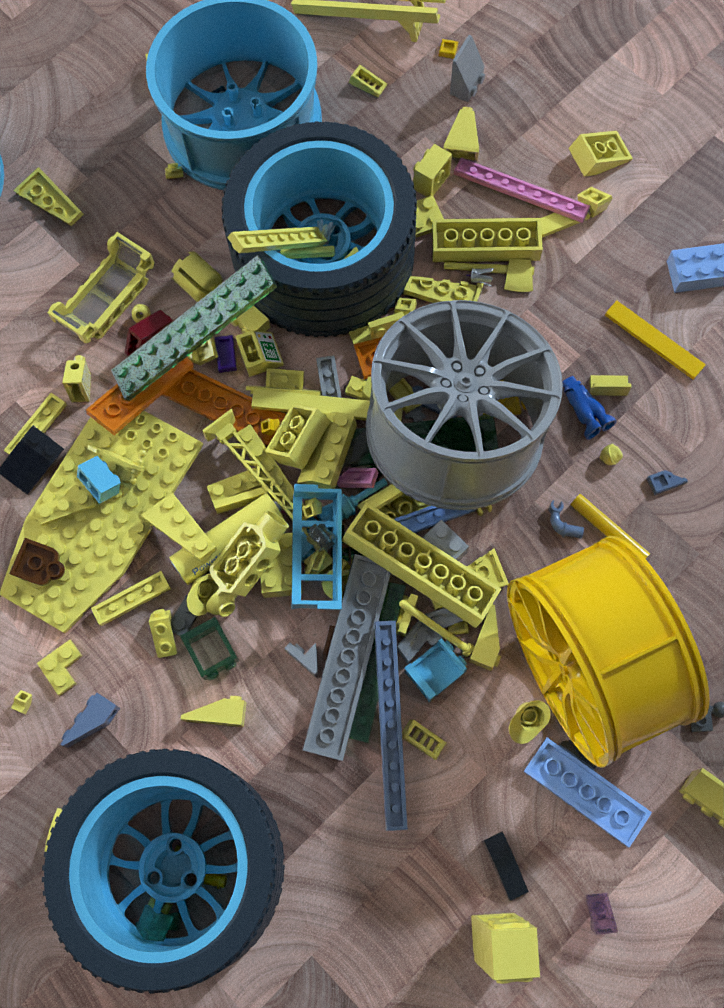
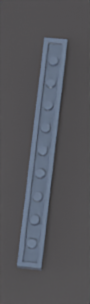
M378 621L374 622L385 829L386 831L408 830L396 622Z

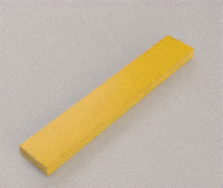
M616 300L605 313L607 318L692 380L705 367V363Z

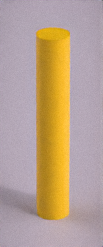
M581 493L570 504L604 535L616 536L625 540L645 559L651 554Z

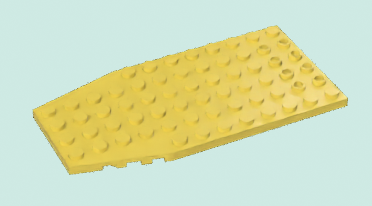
M142 411L115 436L90 417L26 517L4 578L0 595L66 633L125 574L153 528V525L145 521L141 515L172 492L174 494L204 444L146 411ZM92 444L133 462L138 458L139 451L145 450L144 471H141V474L137 476V482L131 484L129 479L132 476V468H128L87 449L88 445L91 446ZM98 456L107 463L109 470L120 479L119 494L100 504L95 499L97 507L45 526L39 524L35 511L36 506L86 488L77 478L78 465ZM24 538L52 547L58 551L60 555L59 561L65 567V573L62 578L51 580L47 585L39 586L9 574Z

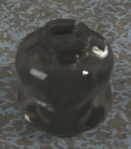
M321 523L318 526L314 524L307 531L309 535L306 540L314 546L317 552H322L323 550L327 552L334 546L333 540L335 535L328 530L325 524Z

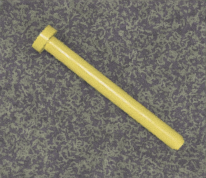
M405 600L400 601L399 606L461 649L462 655L468 657L472 653L474 645L464 643Z

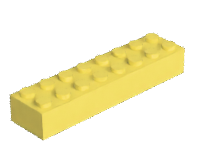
M367 502L342 539L344 543L475 628L483 621L501 591V588Z

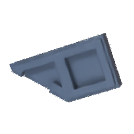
M666 470L646 478L654 495L688 482L686 478L678 477Z

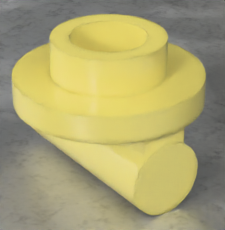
M178 163L168 164V167L165 168L166 179L184 177L182 166H178Z

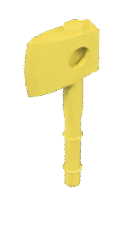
M509 259L508 265L444 262V269L472 271V268H494L489 273L507 274L505 290L515 292L533 291L532 276L534 275V267H532L531 260Z

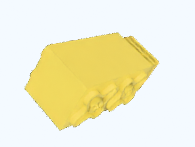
M515 913L471 916L474 961L493 980H496V983L531 982L533 978L540 977L538 938L535 926Z

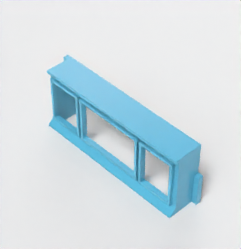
M294 484L291 609H342V489L318 488V485ZM302 499L333 500V521L302 520ZM302 527L333 528V575L301 574ZM301 581H333V601L301 600Z

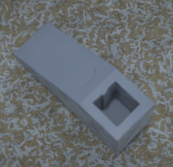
M99 693L92 695L86 703L87 707L76 716L75 724L71 730L68 729L62 736L63 741L60 745L69 748L105 728L111 723L120 707Z

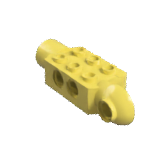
M266 510L255 525L244 522L209 568L210 575L220 588L208 600L206 604L207 612L222 617L229 616L235 610L234 601L238 595L246 597L279 554L278 540L289 525L278 514Z

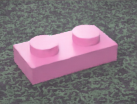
M342 468L337 484L340 488H374L379 472L376 468Z

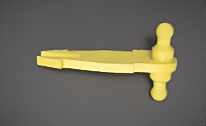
M92 444L87 447V449L128 468H132V476L129 479L131 484H135L137 476L141 474V471H144L145 450H140L138 458L133 462L130 459Z

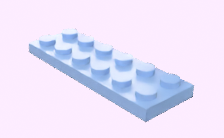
M548 737L523 771L627 848H630L652 813Z

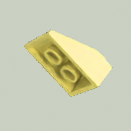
M617 131L580 134L569 147L572 157L575 159L584 177L598 175L633 159Z

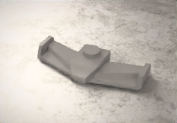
M444 607L425 614L443 628L464 621ZM418 620L397 645V650L408 664L427 641L433 647L438 643V640L444 639V637Z

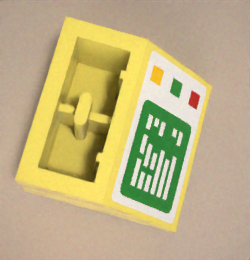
M252 330L235 336L249 377L266 372L267 368L275 369L284 366L271 332Z

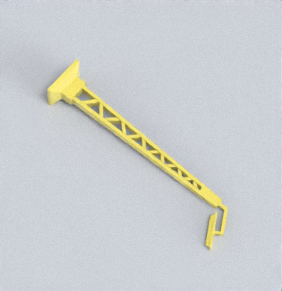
M232 409L203 429L206 441L209 442L217 438L221 444H225L293 520V515L290 512L293 511V503L238 436L233 426L236 420ZM234 436L239 443H228V440ZM235 449H243L242 456ZM246 452L253 461L245 460ZM249 465L257 466V474ZM260 471H262L267 478L260 477ZM264 482L271 483L270 489ZM275 487L279 493H274L273 488ZM302 527V532L318 549L321 548L324 552L318 568H314L318 552L312 554L304 574H311L312 570L320 572L327 554V550L323 546L324 542L312 527Z

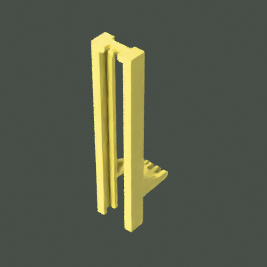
M292 0L291 5L295 14L398 21L409 33L411 41L417 42L423 23L438 24L440 14H437L438 8L425 7L424 2L445 3L446 0H401L410 1L414 6L323 0Z

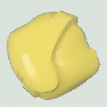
M143 304L135 305L131 312L132 319L138 323L150 316L149 307Z
M614 444L607 445L600 453L601 461L607 465H616L623 458L621 450Z

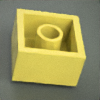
M436 144L431 149H427L423 159L420 162L418 161L413 168L414 190L426 197L434 196L450 175L452 154Z

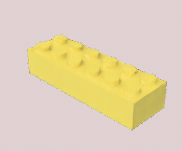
M541 218L433 219V262L509 261V259L540 261L543 250Z

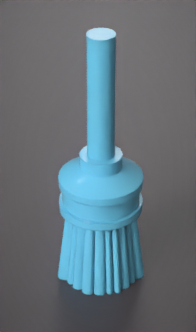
M383 478L375 483L374 488H367L355 496L351 495L348 497L342 494V520H347L351 515H355V507L358 503L388 485L387 481ZM333 502L322 507V513L316 515L319 521H333Z

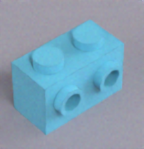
M98 456L78 465L77 478L99 504L119 494L120 479L109 470L107 463Z

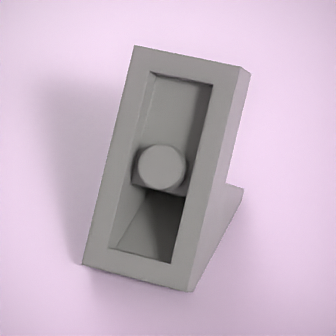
M289 642L285 647V651L316 677L318 675L316 643L304 655L305 650L297 643L293 645Z

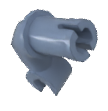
M553 500L548 508L551 513L550 522L553 529L562 537L569 536L581 539L584 527L568 525L567 522H562L560 513L564 505L561 501L557 509L554 507Z

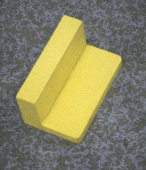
M590 375L589 378L591 395L627 396L631 389V383H628V376Z

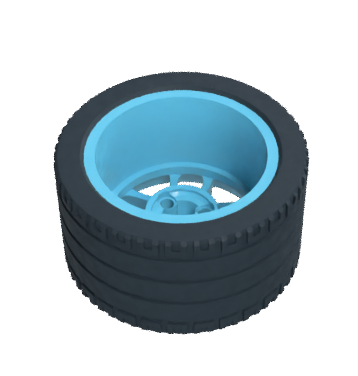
M328 121L305 122L279 129L262 138L250 150H247L245 155L239 159L238 164H235L233 167L234 170L229 174L230 179L226 181L221 206L223 227L235 275L245 298L264 314L273 325L276 324L277 327L284 328L288 332L292 331L295 334H304L308 337L347 335L350 331L368 325V322L381 319L382 315H386L388 310L393 308L395 302L404 294L405 286L410 276H412L415 254L416 191L414 190V183L411 181V175L408 173L407 167L402 164V159L397 157V153L392 151L388 144H384V141L376 138L373 134L367 133L365 130L349 126L348 124ZM333 199L346 203L334 216L331 214H320L314 200ZM304 202L312 209L314 215L307 217L301 222L294 218L290 208ZM356 208L361 209L366 214L365 220L356 226L347 227L343 222ZM280 216L284 218L290 228L317 227V220L320 221L322 219L323 226L325 224L329 225L330 222H333V226H335L330 235L328 245H324L334 246L335 255L334 257L290 259L277 252L280 250L238 253L234 250L232 243L227 237L232 232L271 230ZM374 228L377 231V234L365 247L351 242L367 235ZM357 247L359 252L345 259V256Z
M150 749L149 752L139 751V753L126 755L124 759L118 758L113 763L106 764L102 770L98 769L93 776L85 780L83 785L78 786L77 791L68 798L69 802L67 805H63L61 808L62 812L59 817H56L55 827L51 828V836L46 843L48 846L47 852H44L45 863L42 865V871H44V877H42V882H44L43 896L46 897L44 904L45 908H48L49 921L52 920V928L59 936V942L64 943L66 952L73 956V960L76 963L80 962L84 970H88L95 978H102V982L109 983L116 988L124 987L126 991H135L137 993L148 991L149 994L168 993L171 990L179 991L192 987L213 977L238 961L257 943L266 927L269 926L276 912V905L280 901L283 889L281 888L282 882H284L285 865H283V859H285L283 842L280 840L281 834L272 812L266 802L262 800L260 794L243 778L216 761L197 753L193 754L190 751L178 749ZM190 800L193 809L187 828L183 834L172 833L169 817L171 801ZM160 802L162 835L150 841L140 831L129 826L128 822L145 808ZM203 805L217 813L230 830L199 845L192 839V836L200 820ZM120 834H128L136 838L145 847L140 861H125L113 855L112 850ZM176 839H179L182 846L179 851L175 852L172 844ZM234 840L237 850V863L229 866L206 865L205 851L220 842ZM109 865L139 870L141 885L134 889L119 904H116L111 891ZM155 871L160 875V880L157 884L151 881V875ZM237 872L233 895L226 909L202 887L206 874ZM192 873L197 877V882L194 886H190L187 882L188 876ZM146 891L151 897L156 899L155 905L147 922L141 927H136L124 916L128 905ZM195 893L206 900L216 914V921L202 931L197 930L192 924L186 901ZM165 902L177 903L188 936L164 938L149 934L156 926Z

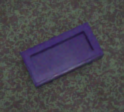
M233 335L215 337L219 373L237 371Z

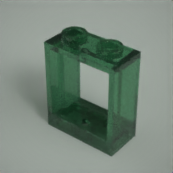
M216 617L180 636L204 680L208 679L210 681L217 678L219 672L225 669L226 671L233 669L237 666L236 663L240 661ZM217 630L231 656L204 670L191 644Z

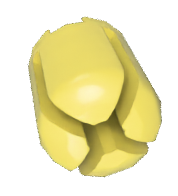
M194 251L188 252L189 256L184 260L179 259L175 263L171 271L174 273L172 279L196 302L208 303L217 297V291H221L223 278L198 253Z

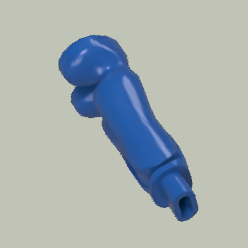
M574 376L562 381L564 393L573 407L581 424L587 425L584 432V437L587 440L598 435L601 429L602 431H607L616 424V419L605 413L604 407L593 398L589 391L581 384V381H577Z

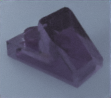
M608 893L586 895V902L591 917V931L596 935L618 933Z

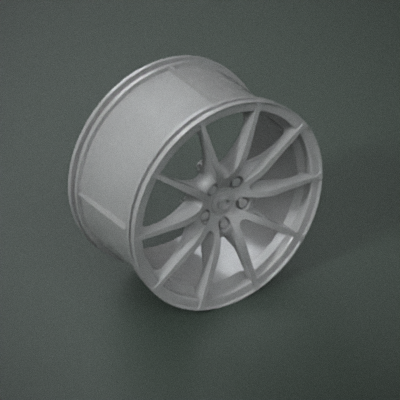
M452 300L429 304L411 311L387 330L380 340L373 357L370 405L366 418L368 448L376 466L391 484L409 497L427 505L451 510H468L487 507L510 497L525 485L537 468L542 454L544 439L560 406L563 387L562 374L552 348L544 337L528 322L505 309L491 304L467 300ZM408 375L418 378L430 387L390 403L387 398L388 391ZM514 396L519 397L530 415L533 425L532 429L529 430L497 400ZM416 404H437L438 408L441 409L439 417L425 440L404 426L394 414L395 411ZM485 413L504 421L520 433L521 439L503 448L484 451L478 417ZM454 416H462L471 427L476 452L451 450L432 444L431 441L447 420Z

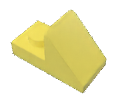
M593 187L577 195L579 202L583 201L584 204L590 206L592 218L605 211L613 199L612 195Z
M351 376L345 395L359 400L370 401L371 377H368L366 381Z

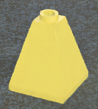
M462 107L444 143L443 149L451 153L453 158L478 161L479 143L475 113L471 107Z

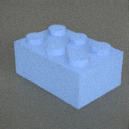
M724 243L672 250L668 257L667 265L674 293L724 286Z

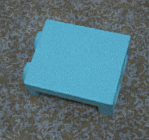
M442 638L416 661L404 668V672L429 702L467 671L465 660L461 656L457 657L453 652L454 648L447 640L444 641Z

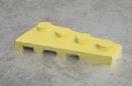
M173 492L141 515L145 521L151 523L156 529L163 532L201 562L217 551L215 545Z

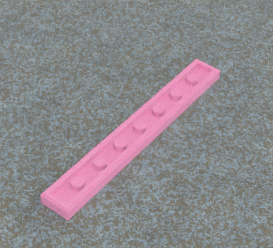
M464 158L459 160L454 169V175L581 223L584 222L590 210V206Z

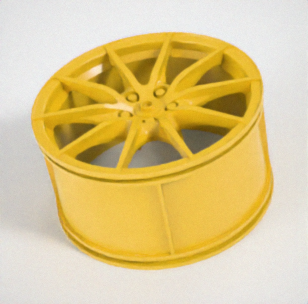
M607 536L590 547L529 575L509 582L507 587L509 611L529 668L561 727L577 749L592 764L604 768L618 760L622 753L679 725L686 726L705 718L709 709V687L705 668L690 628L662 579L648 561L628 542L616 536Z

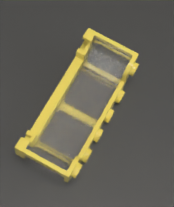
M118 232L110 237L107 242V249L110 255L102 260L97 270L90 274L85 284L81 285L77 293L67 301L66 306L61 302L52 304L47 312L53 322L61 324L77 335L84 343H89L91 341L90 338L93 337L100 339L107 333L145 288L149 280L145 277L149 269H153L154 266L151 253Z

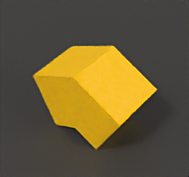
M269 418L260 422L261 431L266 435H275L280 426L279 419Z

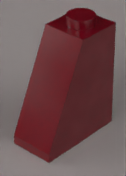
M160 309L129 327L125 354L136 364L140 363L149 349L154 350L168 336L167 333L172 329L173 325L171 317Z

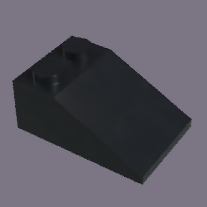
M33 425L0 466V475L28 495L64 448Z

